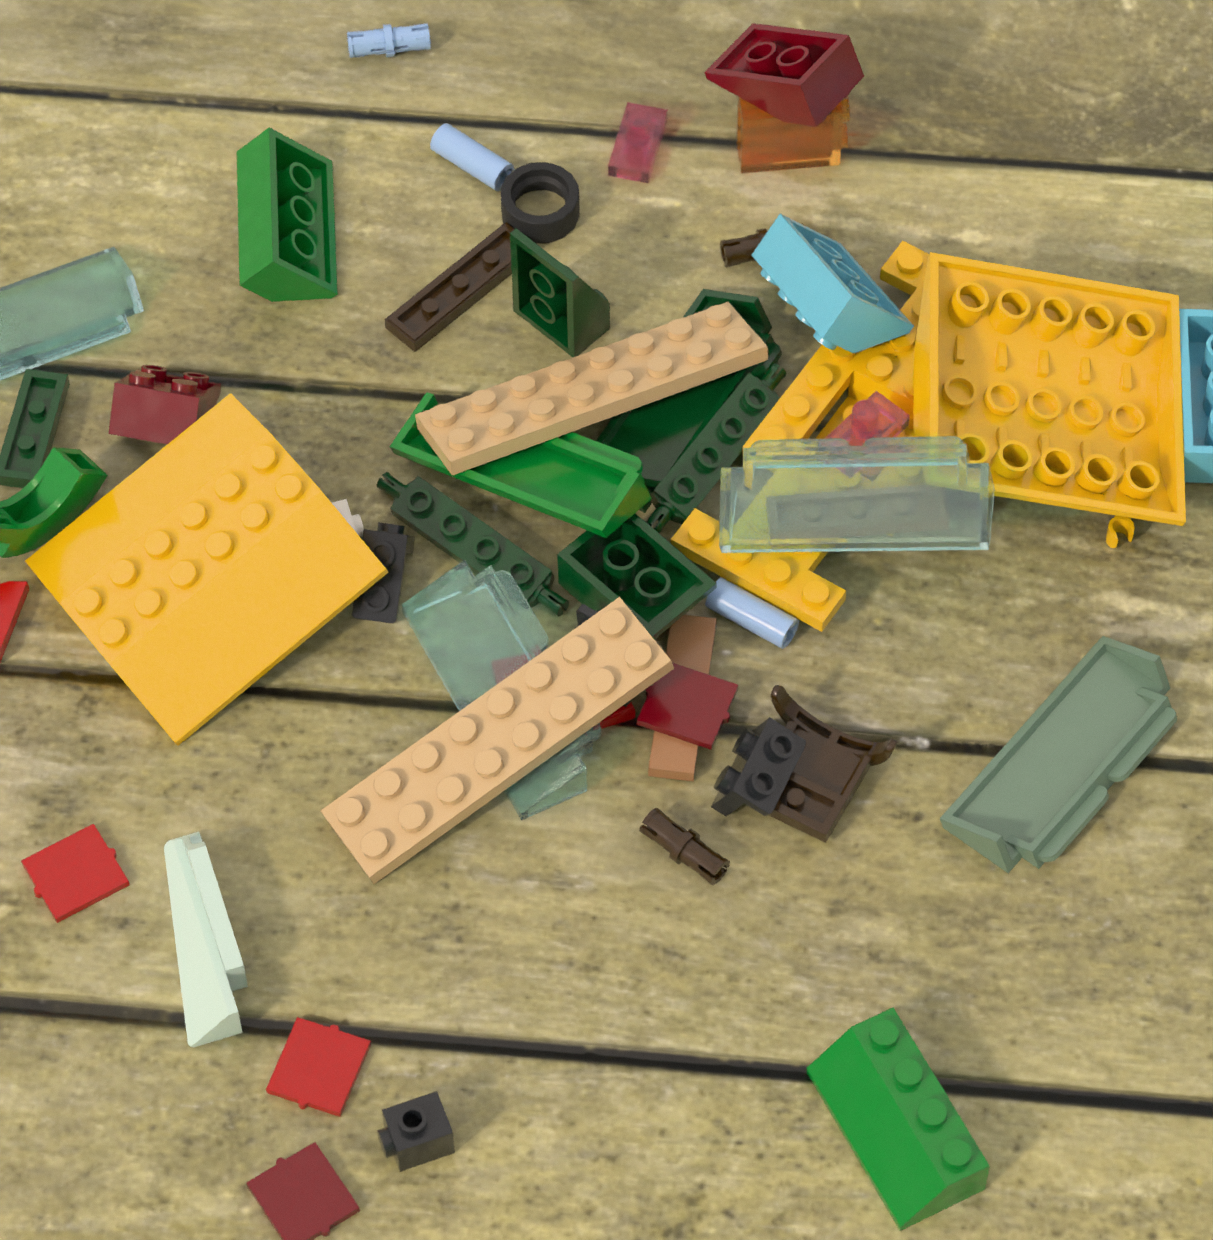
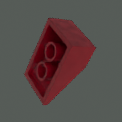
M752 23L704 72L707 80L785 123L808 127H817L827 118V115L850 94L851 90L864 77L849 35Z

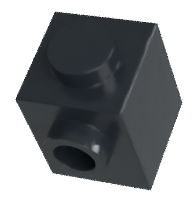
M437 1091L382 1110L384 1128L377 1130L379 1142L386 1158L395 1157L400 1172L455 1153L453 1131Z

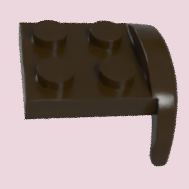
M775 685L771 692V701L774 708L786 723L785 727L806 741V746L773 812L769 816L826 843L870 766L879 765L887 761L893 753L897 741L892 738L885 742H873L843 733L808 713L789 696L783 686Z

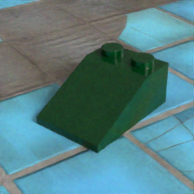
M515 228L510 233L513 311L571 357H576L610 329V303L602 292L591 288L571 268L563 265Z
M636 513L607 538L586 530L557 554L558 583L581 604L595 611L602 610L620 597L653 639H656L717 588V583Z

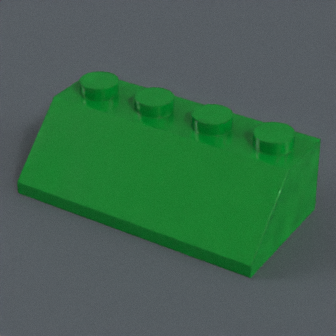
M268 127L236 152L239 286L271 302L331 299L338 295L333 161Z
M894 1007L850 1027L806 1068L812 1083L900 1231L986 1189L990 1169L989 1163Z

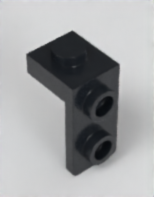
M378 522L377 531L363 530L362 540L384 565L388 573L354 600L352 610L354 618L384 623L397 622L406 553L413 554L415 536L404 535L405 526Z

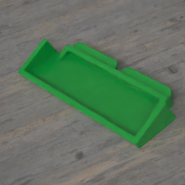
M426 392L389 446L393 454L605 538L652 499L644 484L645 480L641 474L643 464L638 457L574 432L452 476L417 429L415 414L439 405L435 396Z

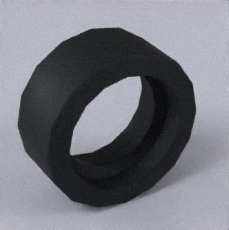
M534 162L520 166L505 178L500 189L503 223L507 222L536 244L551 243L564 238L575 228L580 217L579 185L573 175L559 165L548 162ZM546 190L561 196L565 200V205L554 213L535 216L524 213L517 208L516 201L523 194L531 191Z

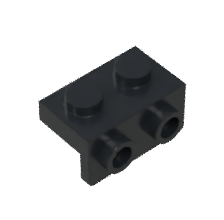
M770 717L752 731L745 729L732 749V752L737 755L732 766L727 765L714 784V789L718 791V794L711 808L726 817L745 803L763 816L770 815L806 746V741Z

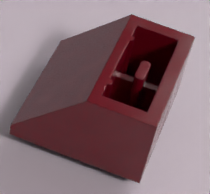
M142 365L141 370L138 369L130 372L129 375L114 383L108 434L169 444L217 404L221 384L209 382V376L201 373L185 372L183 377L168 375L167 368Z

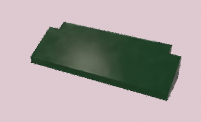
M702 289L683 318L704 311L711 306L729 302L767 345V361L612 417L596 440L638 457L643 464L641 474L645 480L644 484L650 494L747 374L751 373L754 377L761 379L770 368V365L777 363L782 356L780 346L775 344L772 335L769 334L772 326L758 297ZM651 500L648 503H646L641 509H639V511L646 513V511L652 504Z

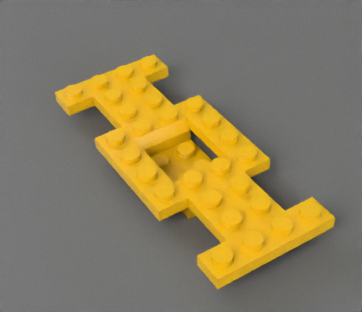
M905 241L899 244L880 269V280L911 295L900 310L914 325L910 333L854 354L839 346L835 350H831L821 345L743 445L742 456L769 470L774 475L739 521L731 528L694 508L671 538V544L688 559L821 632L846 600V590L813 573L838 538L771 543L766 500L767 497L927 485L913 430L914 348L929 254ZM849 386L847 398L811 445L805 446V442Z

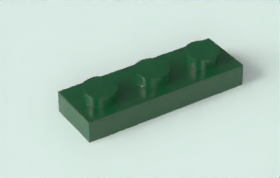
M25 369L0 453V485L24 488L34 478L48 457L70 386L68 374Z

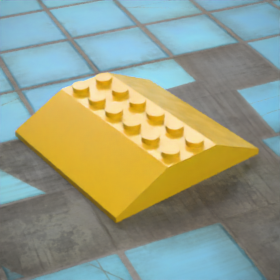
M930 252L927 258L914 348L913 430L926 484L1183 526L1186 523L1179 295Z
M231 393L25 560L35 575L177 746L388 573L384 565L320 488L273 435Z

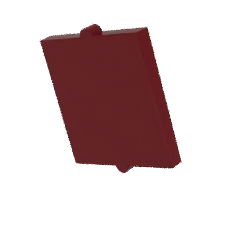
M673 663L674 669L653 683L652 686L646 688L647 699L637 718V725L712 750L723 723H728L730 720L729 709L738 691V684Z
M316 1142L287 1159L278 1158L275 1166L246 1182L249 1191L282 1240H313L320 1235L327 1237L330 1235V1229L360 1212L359 1206Z

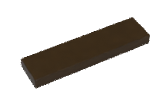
M507 222L501 225L385 319V328L414 352L419 350L512 274L510 233L515 228Z

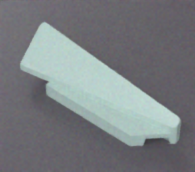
M200 832L169 840L164 846L187 1041L190 1047H197L242 1033L239 1013L232 991L248 987L244 964L206 845L204 841L202 842Z

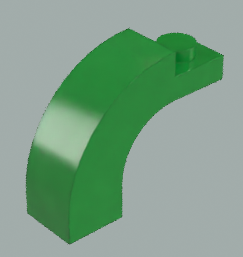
M53 447L34 478L18 493L0 501V557L9 558L25 554L44 545L84 511L108 475L80 449Z

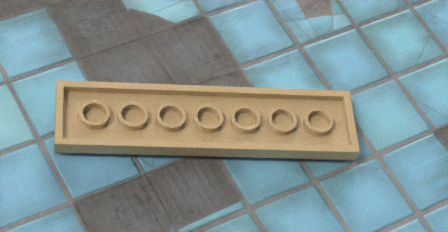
M726 302L711 306L704 311L672 320L665 325L643 333L633 334L629 338L604 347H597L590 352L568 360L556 362L551 366L532 373L517 376L496 386L478 390L471 395L446 404L436 405L432 409L415 414L417 429L453 476L767 361L768 348L732 305Z
M619 597L323 808L321 813L372 883L375 884L674 669L673 663Z

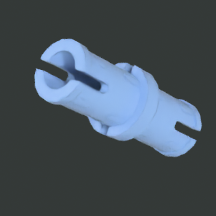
M428 23L404 27H391V24H385L381 29L347 32L350 58L386 54V57H395V53L404 51L431 50Z

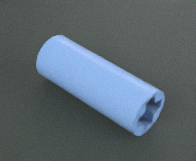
M448 123L441 125L432 137L430 143L432 151L495 191H501L500 189L505 178L514 171L513 164Z
M722 577L716 581L717 588L706 598L705 606L781 649L788 646L799 626L797 618Z

